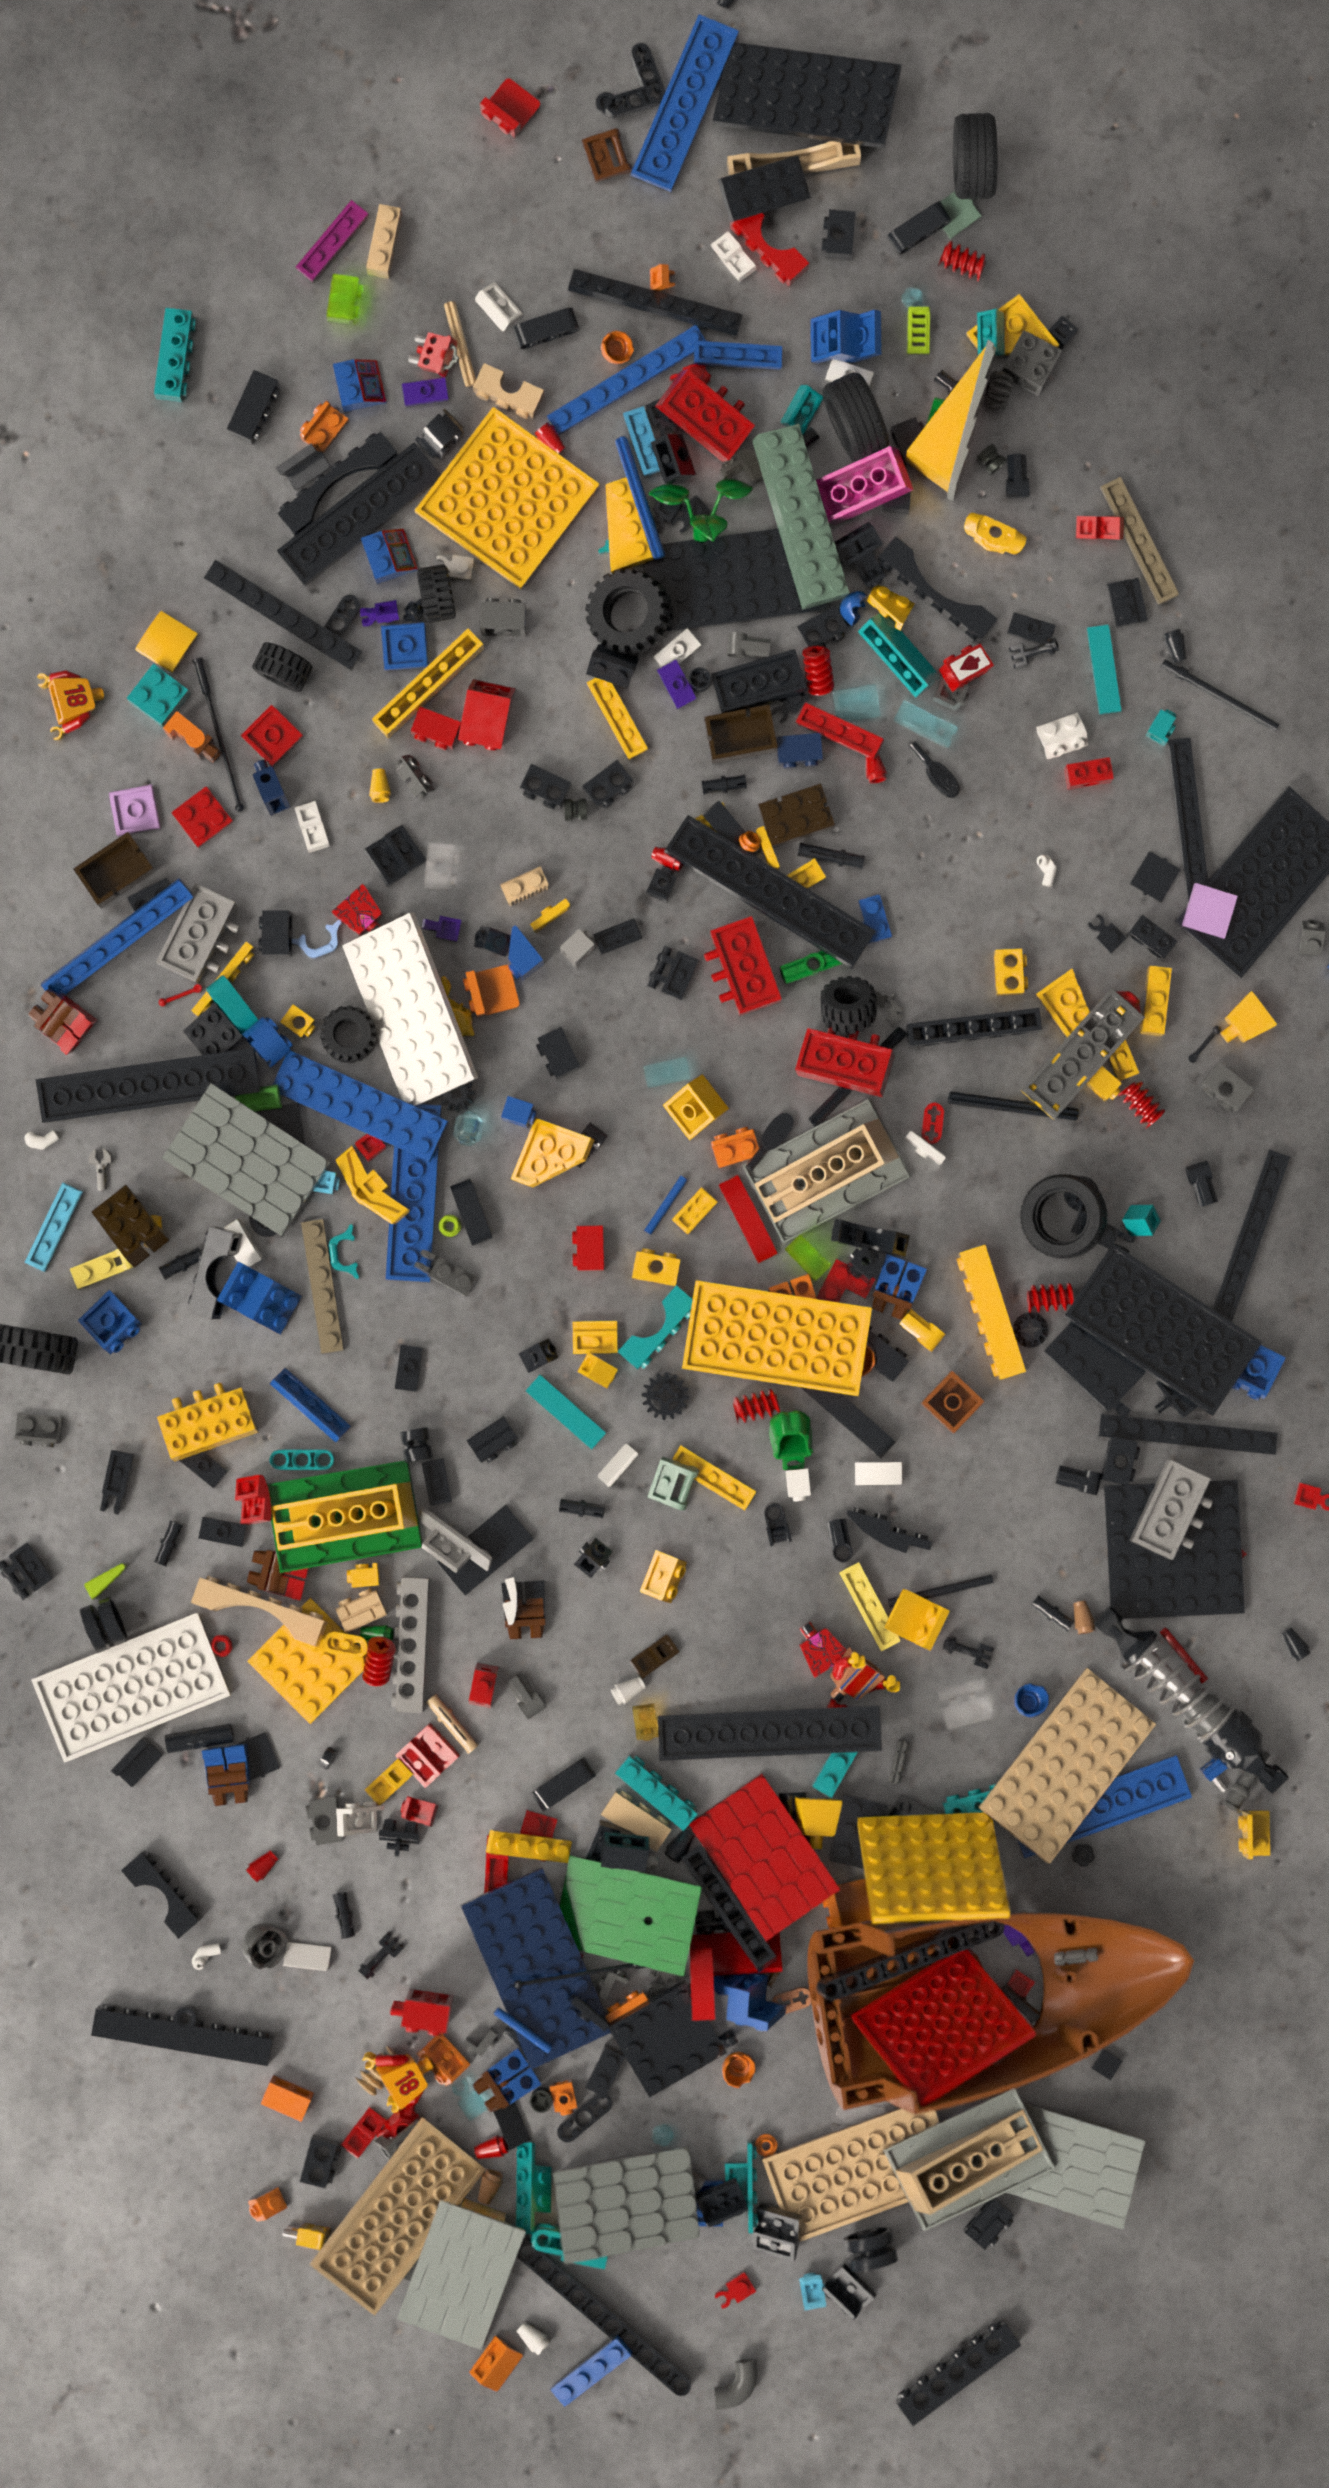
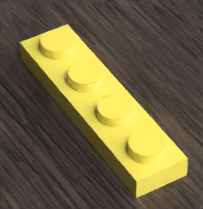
M858 1562L839 1572L880 1651L900 1642L901 1640L897 1634L884 1628L888 1616L860 1563Z

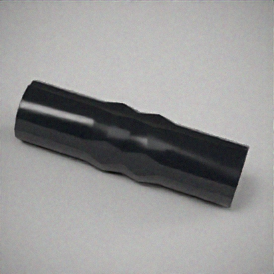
M231 1723L165 1735L167 1753L234 1742V1732Z

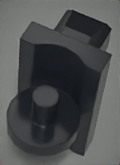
M385 1819L382 1830L379 1829V1840L396 1842L387 1843V1849L395 1850V1857H399L400 1851L409 1852V1845L401 1843L419 1845L420 1835L418 1834L417 1822L406 1821L404 1832L396 1831L397 1820Z

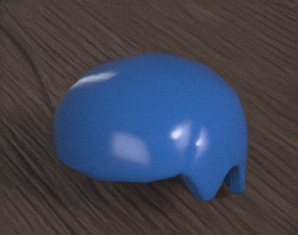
M852 591L840 603L839 612L843 620L851 627L860 619L858 609L866 607L864 599L867 597V594L863 591Z
M1031 1683L1020 1687L1014 1696V1706L1025 1717L1035 1718L1043 1714L1049 1705V1694L1043 1686Z

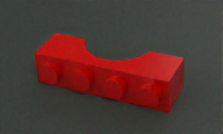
M763 213L731 222V230L737 236L741 235L746 240V246L752 252L756 251L761 256V262L767 268L771 267L776 272L775 276L782 284L786 282L790 287L809 269V262L795 247L787 250H778L765 242L761 234V227L765 216Z
M486 1852L484 1893L507 1883L509 1856Z

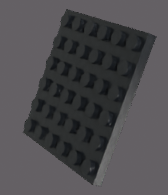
M1238 1480L1209 1481L1203 1496L1213 1500L1210 1508L1199 1504L1194 1514V1517L1203 1520V1525L1199 1529L1189 1524L1184 1537L1193 1540L1194 1544L1191 1549L1180 1545L1173 1560H1169L1129 1541L1156 1483L1104 1486L1110 1606L1123 1619L1245 1613Z

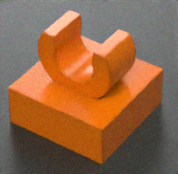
M660 264L650 269L651 290L661 291L675 286V283L669 282V276L675 275L673 270H669V265Z

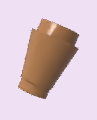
M1087 1602L1073 1603L1075 1630L1078 1631V1635L1096 1631L1093 1622L1094 1618Z
M487 2169L486 2173L482 2174L478 2196L479 2202L487 2205L490 2204L503 2184L502 2173L494 2169Z

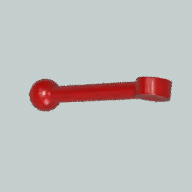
M196 984L190 990L179 993L167 999H159L158 1004L159 1006L164 1007L168 1002L174 1001L176 999L192 994L194 992L200 993L202 991L201 985Z

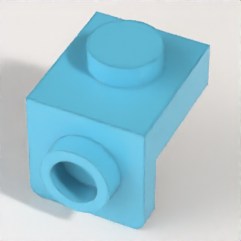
M326 1171L313 1191L334 1195V1190L338 1191L340 1184L337 1172Z
M808 2273L803 2275V2278H799L804 2310L827 2307L825 2294L822 2290V2276L816 2273Z

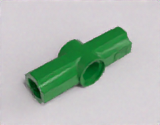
M820 951L779 966L782 979L785 985L809 976H815L822 971L842 965L843 963ZM811 959L816 960L819 963V968L811 969L808 961Z

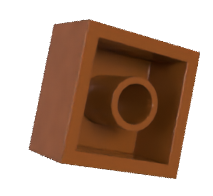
M950 1371L920 1404L947 1430L954 1434L983 1404L984 1400L953 1371Z

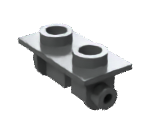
M410 754L401 756V759L394 764L396 766L395 770L404 782L409 778L412 779L407 784V787L415 798L418 797L421 800L426 796V793L435 791L431 779L426 774H423L419 768V762Z

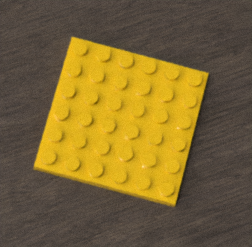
M493 407L417 506L415 513L515 586L522 589L598 489L599 483Z
M986 1813L858 1817L857 1825L872 1923L1009 1918L1010 1909L993 1819Z

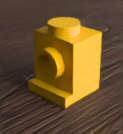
M372 1563L373 1568H369V1564L355 1565L356 1569L347 1570V1582L352 1583V1588L380 1585L378 1563Z

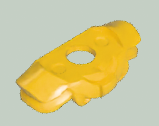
M971 512L965 521V532L974 537V541L987 551L1004 554L1006 551L1011 554H1018L1025 546L1027 539L1025 535L985 515ZM997 526L1001 529L1002 535L997 538L992 537L989 529Z

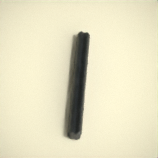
M897 1027L880 1044V1048L884 1047L893 1050L907 1033L901 1027ZM839 1087L809 1117V1122L815 1127L820 1125L853 1090Z
M949 1092L948 1094L949 1104L1050 1117L1033 1102L959 1092ZM1065 1107L1056 1118L1076 1121L1079 1117V1109Z

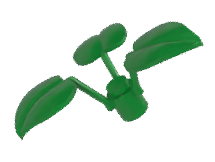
M723 479L717 482L716 490L720 493L710 516L693 515L690 500L687 498L689 490L677 484L660 485L651 490L649 495L668 505H677L684 501L689 512L690 524L693 526V539L701 542L708 540L714 542L718 535L725 531L728 526V522L724 518L715 515L721 498L723 496L730 499L745 497L752 492L753 487L736 479Z

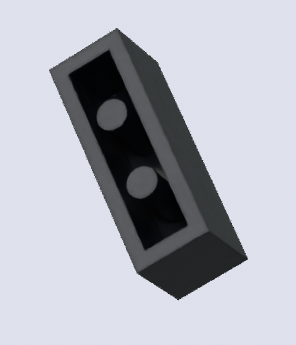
M253 370L227 427L229 435L253 445L255 440H259L263 431L261 425L264 420H268L272 408H270L272 401H276L281 392L278 380Z

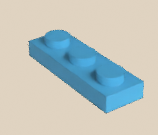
M644 406L623 413L643 476L660 472L651 445L655 438Z

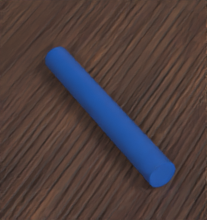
M680 1175L644 1229L645 1232L652 1235L688 1181L686 1178Z
M497 2007L493 2014L544 2052H550L552 2045L500 2007Z

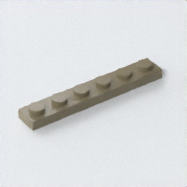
M1119 477L1102 485L1100 489L1114 517H1124V537L1157 604H1163L1177 597L1179 593L1122 478Z
M324 1219L301 1222L321 1354L344 1351Z

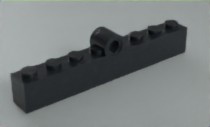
M102 2004V2007L98 2006L95 2009L91 2036L263 2066H268L270 2063L274 2036H269L270 2033L267 2031L257 2030L256 2033H250L244 2027H234L233 2030L225 2028L226 2025L221 2023H212V2026L204 2025V2021L198 2020V2011L192 2005H183L176 2011L175 2015H168V2018L159 2017L157 2012L146 2011V2014L137 2013V2009L125 2007L123 2011L115 2009V2005ZM182 2014H189L191 2020L188 2022L184 2021Z

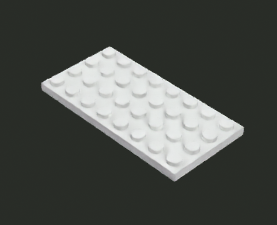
M415 912L408 913L343 945L369 1016L376 1027L377 1037L402 1101L416 1106L478 1078Z
M199 1613L32 1679L64 1763L231 1695Z

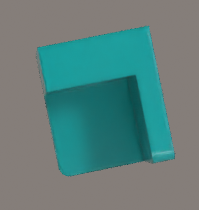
M1131 1205L1122 1219L1130 1236H1153L1161 1222L1154 1205Z

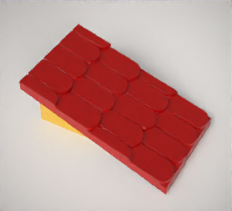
M762 1773L689 1824L765 1941L840 1890Z

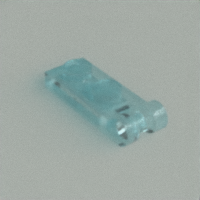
M904 700L893 720L946 748H949L951 744L950 739L958 730L957 726ZM939 728L945 730L942 736L936 734Z

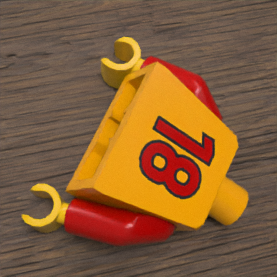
M70 671L55 672L49 676L40 673L37 676L38 679H46L45 683L38 684V686L42 689L49 688L58 725L62 724V727L51 728L50 732L60 731V735L54 738V740H62L65 733L69 734L82 727L90 719L91 712L95 709L94 702L104 700V693L101 687L91 689L87 678H81L80 675Z
M366 2052L362 2059L364 2061L369 2060L365 2064V2068L368 2070L372 2069L374 2064H376L377 2067L375 2069L390 2094L386 2105H392L391 2111L393 2113L418 2103L428 2086L423 2074L433 2069L427 2057L415 2063L409 2054L376 2056L373 2052Z

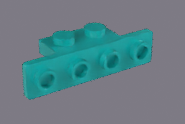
M747 2140V2162H725V2182L736 2177L749 2208L748 2234H753V2227H757V2214H753V2205H757V2191H753L752 2182H757V2169L752 2168V2159H756V2146H752L751 2140Z
M533 2142L523 2143L518 2146L516 2154V2227L526 2230L525 2235L534 2233V2212L551 2213L552 2167L535 2165V2143Z

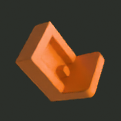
M278 2187L258 2198L248 2201L250 2214L256 2221L267 2220L288 2208Z

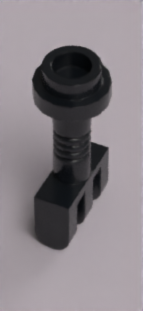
M1046 638L1045 644L1025 649L1023 643L1009 647V652H1019L1012 655L1011 660H1021V662L1013 664L1014 669L1028 666V658L1045 652H1049L1050 655L1056 654V651H1059L1056 638Z
M946 1637L943 1644V1650H946V1653L952 1654L953 1651L964 1653L974 1657L973 1665L985 1669L988 1668V1664L981 1662V1659L990 1660L991 1656L983 1653L984 1650L993 1652V1647L979 1643L977 1649L957 1643L956 1637Z
M389 1931L378 1942L383 1947L367 1965L363 1962L360 1964L361 1968L358 1971L367 1980L375 1976L372 1971L388 1954L395 1958L405 1947L403 1944H400L395 1950L393 1946L398 1942L396 1938L387 1943L386 1940L392 1935Z

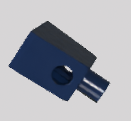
M266 760L254 763L253 766L256 773L252 776L270 816L291 808L273 766L268 767Z

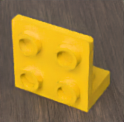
M902 1589L884 1628L931 1651L950 1611L907 1589Z
M1242 1810V1816H1238V1828L1242 1830V1838L1238 1840L1239 1852H1242V1855L1247 1859H1253V1856H1270V1811Z

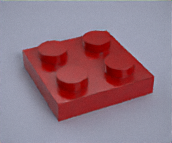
M272 704L240 735L273 767L303 738V735Z
M206 786L171 812L198 849L233 823V820Z

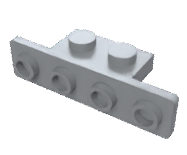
M424 1507L420 1509L418 1521L433 1531L422 1543L421 1548L455 1573L469 1559L486 1571L490 1569L493 1558L485 1549L477 1547L470 1538L458 1533L451 1524L443 1522L433 1511L427 1510Z

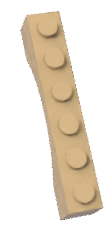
M830 141L818 146L790 152L770 154L745 153L727 156L728 174L730 176L799 155L804 174L860 165L861 161L860 147L855 144Z
M208 1575L206 1579L199 1578L191 1603L213 1611L234 1606L261 1608L278 1618L287 1627L295 1640L319 1648L328 1622L322 1620V1615L310 1612V1615L301 1613L302 1608L291 1604L289 1608L281 1606L282 1601L269 1597L268 1601L260 1599L261 1594L248 1590L247 1594L240 1592L241 1587L228 1583L227 1587L220 1585L219 1579Z

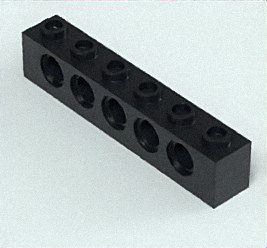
M1040 1008L906 1025L908 1048L1037 1033L1042 1030Z
M698 1846L682 1857L684 1865L697 1884L701 1886V1890L758 1973L777 1961L776 1955L701 1846Z
M1004 2319L990 2324L986 2333L982 2336L981 2334L974 2336L969 2341L970 2345L964 2349L962 2347L958 2348L952 2353L951 2359L947 2362L941 2361L933 2368L934 2371L928 2376L926 2374L922 2375L915 2381V2386L911 2389L905 2388L897 2395V2406L912 2426L927 2417L1021 2346L1020 2341ZM991 2339L999 2341V2345L995 2349L988 2348L987 2343ZM972 2353L981 2354L978 2362H971L969 2360ZM955 2366L963 2368V2372L958 2376L951 2374V2370ZM940 2379L945 2382L944 2387L941 2389L933 2387V2383L936 2380ZM919 2393L927 2395V2399L922 2403L915 2401V2397Z

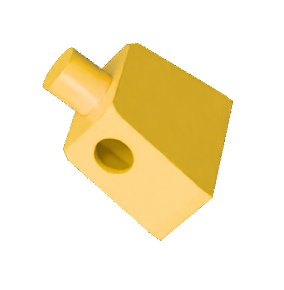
M1251 991L1224 1018L1229 1026L1220 1034L1227 1043L1237 1036L1244 1043L1272 1029L1277 1023Z
M795 1797L797 1826L803 1835L810 1836L809 1844L813 1849H822L823 1836H835L842 1806L841 1800Z

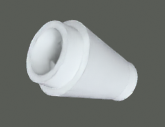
M638 1677L616 1684L611 1689V1692L618 1705L626 1704L644 1690L645 1685L642 1679Z
M524 2322L517 2330V2333L532 2353L535 2352L539 2355L550 2343L546 2334L527 2322Z

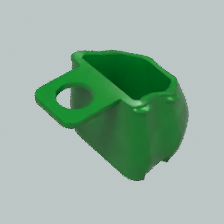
M794 1410L792 1412L782 1411L770 1419L769 1438L773 1449V1456L776 1459H782V1468L785 1471L803 1469L805 1467L804 1457H809L813 1453L810 1417L802 1411ZM790 1461L800 1462L798 1465L790 1466L787 1464Z

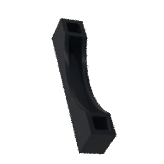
M381 431L378 434L373 433L367 437L366 443L363 446L353 448L348 453L349 457L344 461L339 460L334 463L330 468V472L326 475H319L313 481L314 484L310 488H303L296 494V499L291 503L289 501L285 502L279 508L278 517L293 536H296L314 521V516L320 502L335 484L359 472L379 470L398 455L395 448Z
M897 536L892 539L879 555V565L884 571L894 573L897 576L896 580L905 587L907 585L914 590L913 593L922 601L926 599L931 603L930 607L936 613H943L947 616V621L953 627L963 629L965 631L964 635L972 642L977 641L981 643L997 623L998 619L983 606L958 603L935 591L920 573L915 562L913 549Z

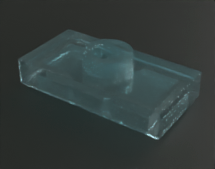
M686 1057L643 1066L648 1088L691 1079Z

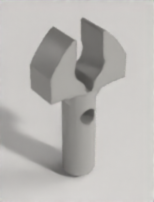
M104 1148V1159L101 1161V1164L96 1158V1149L89 1155V1164H93L96 1167L97 1189L99 1191L106 1190L105 1167L108 1163H112V1156Z

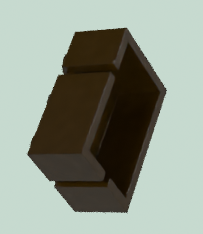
M770 705L750 708L749 717H746V709L704 717L712 764L777 752L778 747Z
M821 783L781 796L779 802L777 798L759 803L757 807L773 849L832 830L835 827L829 806L825 807L827 799Z
M129 832L73 868L100 908L115 900L117 892L122 895L156 872Z
M127 1185L123 1186L91 1211L124 1258L134 1268L150 1256L140 1245L142 1242L153 1252H156L170 1241L136 1194Z

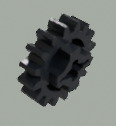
M666 1372L665 1377L661 1378V1375L657 1373L656 1380L651 1377L649 1378L650 1386H643L647 1389V1393H641V1396L647 1397V1400L642 1404L650 1406L647 1412L654 1411V1418H657L660 1414L663 1420L666 1419V1415H670L671 1419H674L675 1412L681 1415L680 1408H687V1405L683 1402L689 1399V1396L684 1395V1392L689 1389L688 1387L682 1388L681 1385L684 1380L677 1382L676 1374L669 1378V1374ZM662 1382L661 1389L657 1392L651 1391L657 1383ZM670 1382L678 1387L680 1393L672 1391ZM664 1390H668V1394L676 1396V1398L668 1399L667 1403H664L662 1398L655 1397L654 1395L663 1394ZM651 1399L657 1400L661 1404V1410L654 1407ZM673 1401H680L673 1410L668 1411L669 1405Z

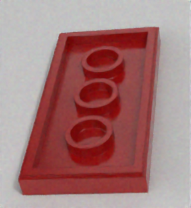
M779 1932L766 1941L776 1955L777 1961L760 1973L783 1972ZM732 1933L692 1935L691 1942L712 1941L713 1976L758 1973Z

